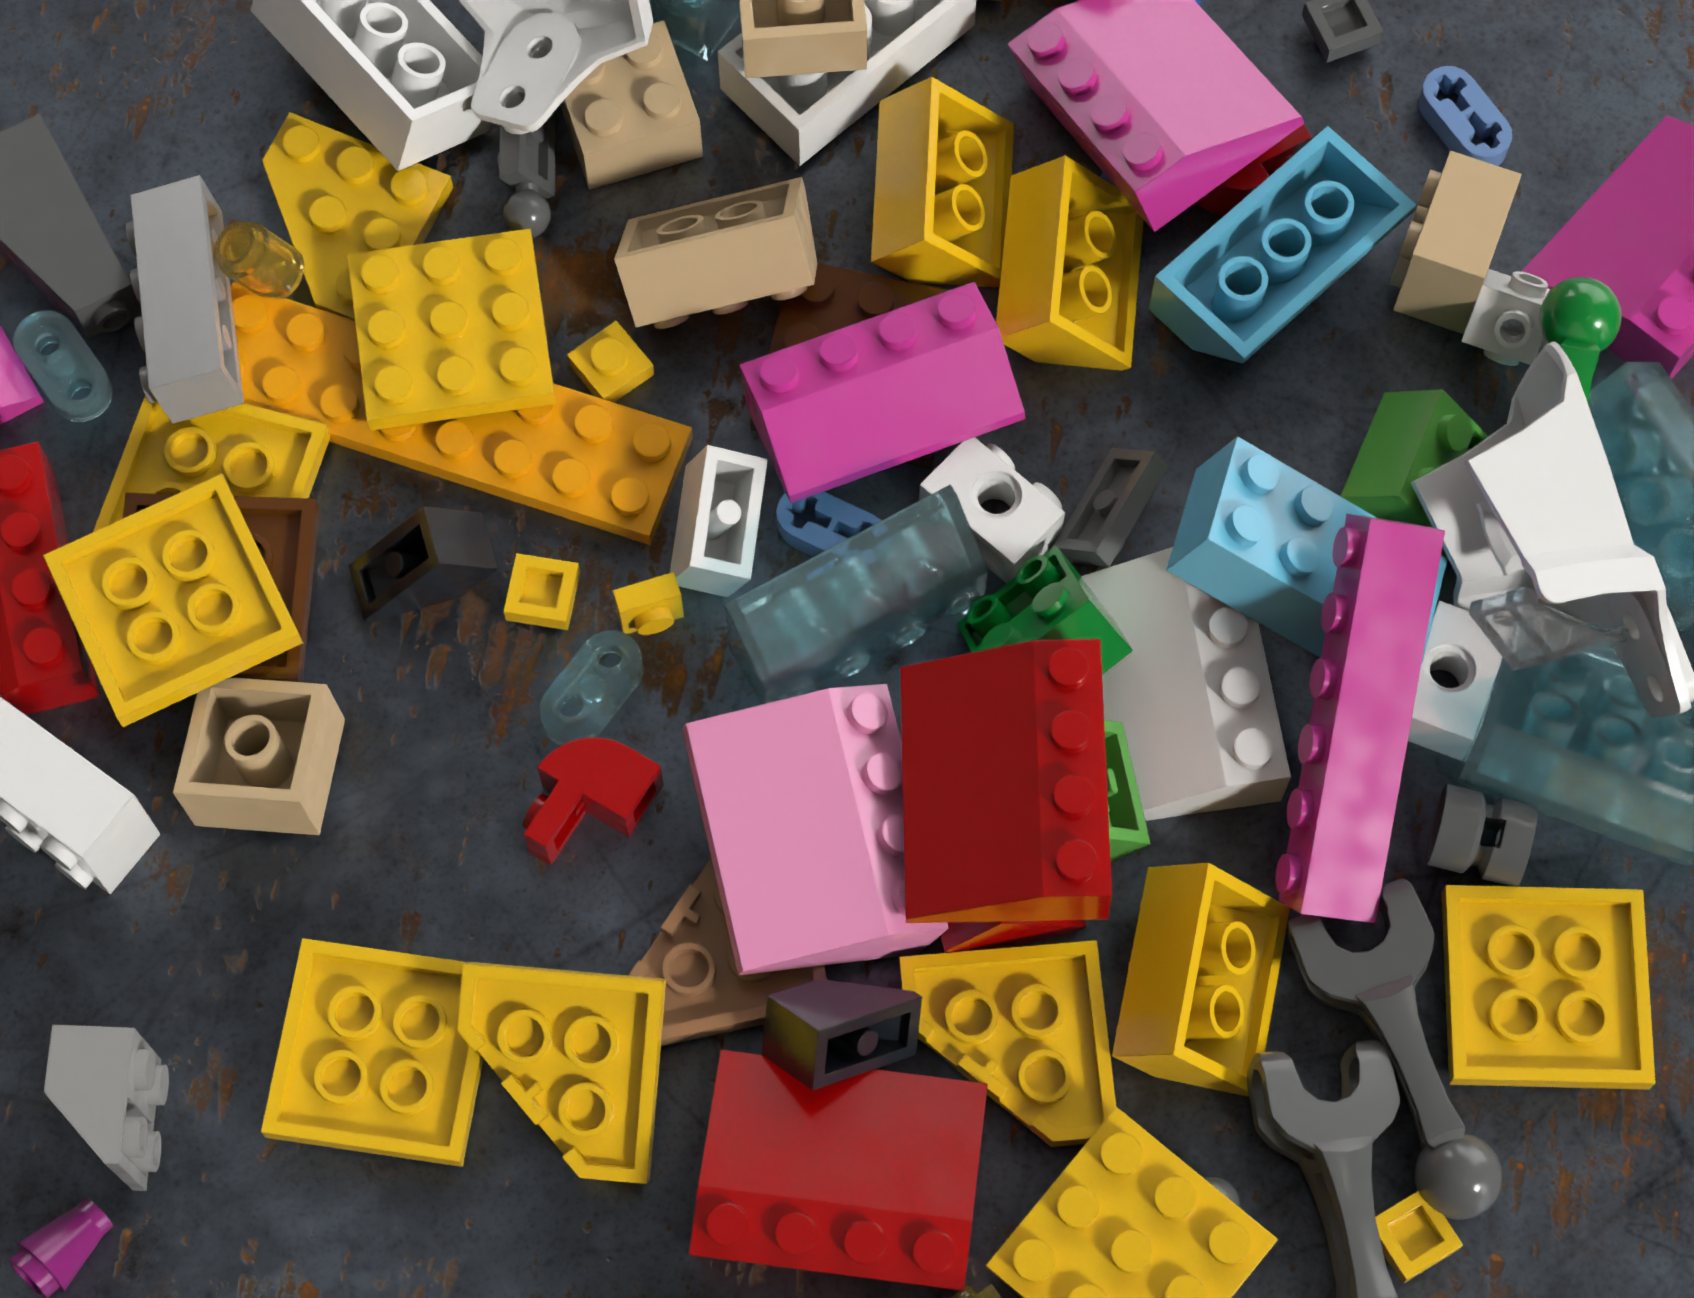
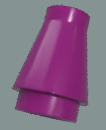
M85 1197L73 1209L17 1243L19 1251L8 1260L9 1264L20 1278L42 1298H49L57 1289L65 1292L99 1241L113 1227V1224L95 1203Z

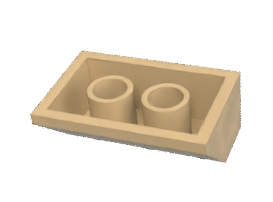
M802 177L628 219L614 260L635 327L653 323L654 327L658 329L669 328L685 322L690 314L711 309L714 314H728L745 307L748 304V300L771 295L773 300H786L801 295L807 290V286L814 285L818 263L806 190Z

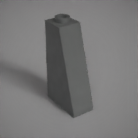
M39 113L1 131L0 254L87 338L101 332L109 333L124 327L132 317L142 313L141 305L136 298L126 273L42 116Z

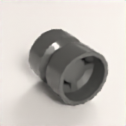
M1446 783L1442 790L1431 827L1426 852V864L1458 873H1464L1470 866L1477 868L1481 879L1518 887L1524 875L1534 840L1538 806L1500 797L1493 804H1488L1482 792ZM1484 826L1495 830L1491 846L1479 845Z

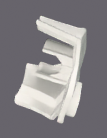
M458 0L485 32L483 57L471 108L478 119L502 125L505 131L511 134L521 135L538 130L563 100L601 63L647 46L653 25L649 0Z
M1553 341L1540 351L1521 380L1511 401L1507 424L1466 453L1411 482V485L1432 527L1445 530L1442 547L1457 575L1453 593L1454 606L1492 620L1517 614L1562 612L1602 629L1630 677L1648 714L1654 718L1681 714L1691 709L1690 702L1694 701V672L1672 615L1666 605L1664 582L1654 556L1633 543L1612 472L1577 372L1560 345Z

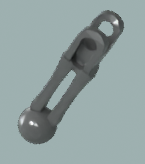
M1401 878L1385 884L1382 888L1380 910L1384 918L1387 935L1385 940L1371 951L1352 953L1336 946L1325 930L1321 919L1315 915L1303 914L1289 919L1288 939L1309 994L1328 1007L1356 1013L1374 1038L1383 1043L1388 1051L1393 1071L1413 1117L1421 1149L1414 1172L1417 1191H1420L1429 1206L1449 1219L1465 1220L1484 1213L1494 1204L1500 1193L1502 1168L1496 1153L1484 1140L1465 1133V1125L1447 1096L1427 1047L1418 1016L1415 986L1427 969L1435 935L1412 884L1408 880Z
M1375 1039L1356 1041L1344 1053L1340 1062L1341 1098L1337 1102L1318 1100L1307 1092L1299 1079L1292 1058L1287 1054L1278 1051L1256 1053L1247 1070V1086L1254 1127L1257 1134L1271 1149L1297 1162L1305 1176L1326 1232L1335 1278L1336 1298H1398L1385 1264L1375 1219L1371 1179L1372 1142L1393 1122L1400 1104L1399 1091L1391 1059L1385 1045Z

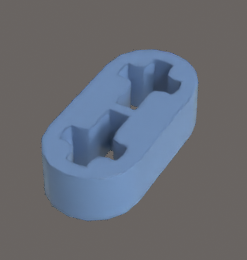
M1442 66L1430 72L1424 81L1418 99L1419 110L1424 119L1449 150L1499 166L1504 161L1512 141V129L1506 118L1465 70L1455 66ZM1440 89L1445 95H1450L1454 92L1458 94L1456 105L1449 98L1442 101L1436 99L1438 90ZM1474 133L1481 139L1491 136L1494 139L1492 148L1490 149L1485 143L1475 146L1471 142Z
M821 492L793 503L789 502L785 493L779 500L776 509L778 533L783 541L791 547L844 572L857 576L870 575L879 570L886 562L889 552L888 530L882 520L875 515L826 492ZM807 507L815 509V521L818 524L807 522L802 529L794 526V515L791 512L802 514ZM862 533L871 535V547L874 550L863 548L859 555L850 552V541L846 537L858 540Z

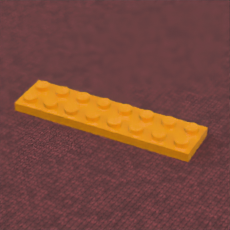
M232 283V306L245 404L328 424L330 429L329 442L651 545L692 442V427L553 383L556 404L370 431L366 417L355 320L239 283Z

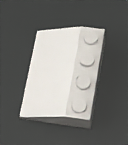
M1173 547L1081 576L1117 623L1133 650L1102 675L1104 720L1123 723L1145 821L1281 801L1291 775L1259 623L1168 572L1166 569Z

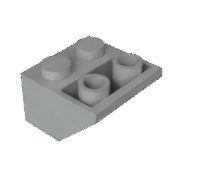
M52 1025L44 1093L106 1166L133 1191H146L148 1172H156L160 1164L161 1135L159 1131H153L156 1105H165L168 1096L169 1071L167 1065H161V1058L135 1028Z

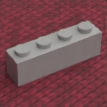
M200 175L130 195L133 221L126 223V233L130 247L137 259V268L130 271V278L136 298L141 304L142 316L135 318V330L139 343L146 353L147 365L140 367L139 375L148 401L150 403L158 402L173 424L244 404L222 210Z

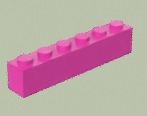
M1346 513L1345 525L1339 529L1335 536L1332 558L1337 570L1333 593L1327 595L1321 612V626L1323 631L1326 632L1321 659L1315 661L1310 674L1309 687L1311 696L1314 698L1310 724H1306L1303 727L1298 743V755L1301 763H1303L1299 787L1293 790L1287 805V822L1291 828L1287 854H1283L1278 861L1275 876L1276 888L1280 893L1279 901L1300 914L1370 923L1376 922L1445 530Z

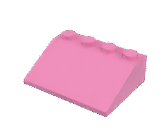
M887 684L828 688L686 723L683 726L682 732L738 976L917 955L949 929L948 923H906L902 741Z

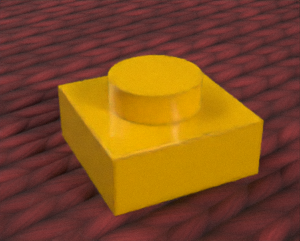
M617 321L567 354L569 366L595 397L614 403L654 375L652 362Z
M516 553L504 607L506 621L568 630L580 576L579 564Z
M674 572L613 590L616 612L624 635L636 631L641 635L656 634L671 627L674 624V620L684 617L682 596Z
M1417 1191L1375 1217L1383 1255L1402 1284L1447 1258L1463 1246L1445 1216L1429 1206L1420 1191Z

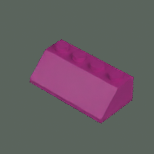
M975 282L740 364L747 410L790 503L1025 419V411L999 328Z

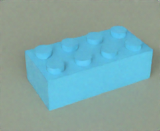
M1237 436L1196 469L1166 570L1321 658L1326 633L1321 626V612L1327 595L1333 593L1337 570L1332 558L1335 536L1339 529L1345 525L1346 513L1376 517ZM1441 556L1422 662L1447 563V558Z

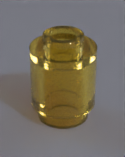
M244 221L231 223L220 233L215 243L214 254L222 272L261 298L283 300L297 289L302 280L305 263L301 252L259 223Z

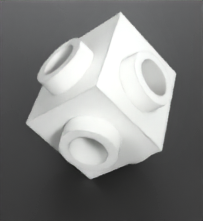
M1488 269L1466 325L1462 342L1484 349V355L1495 362L1516 366L1521 361L1531 365L1537 356L1539 348H1544L1548 344L1542 334L1539 323L1542 302L1550 289H1547L1548 283L1542 278L1526 272L1516 271L1513 272L1512 276Z

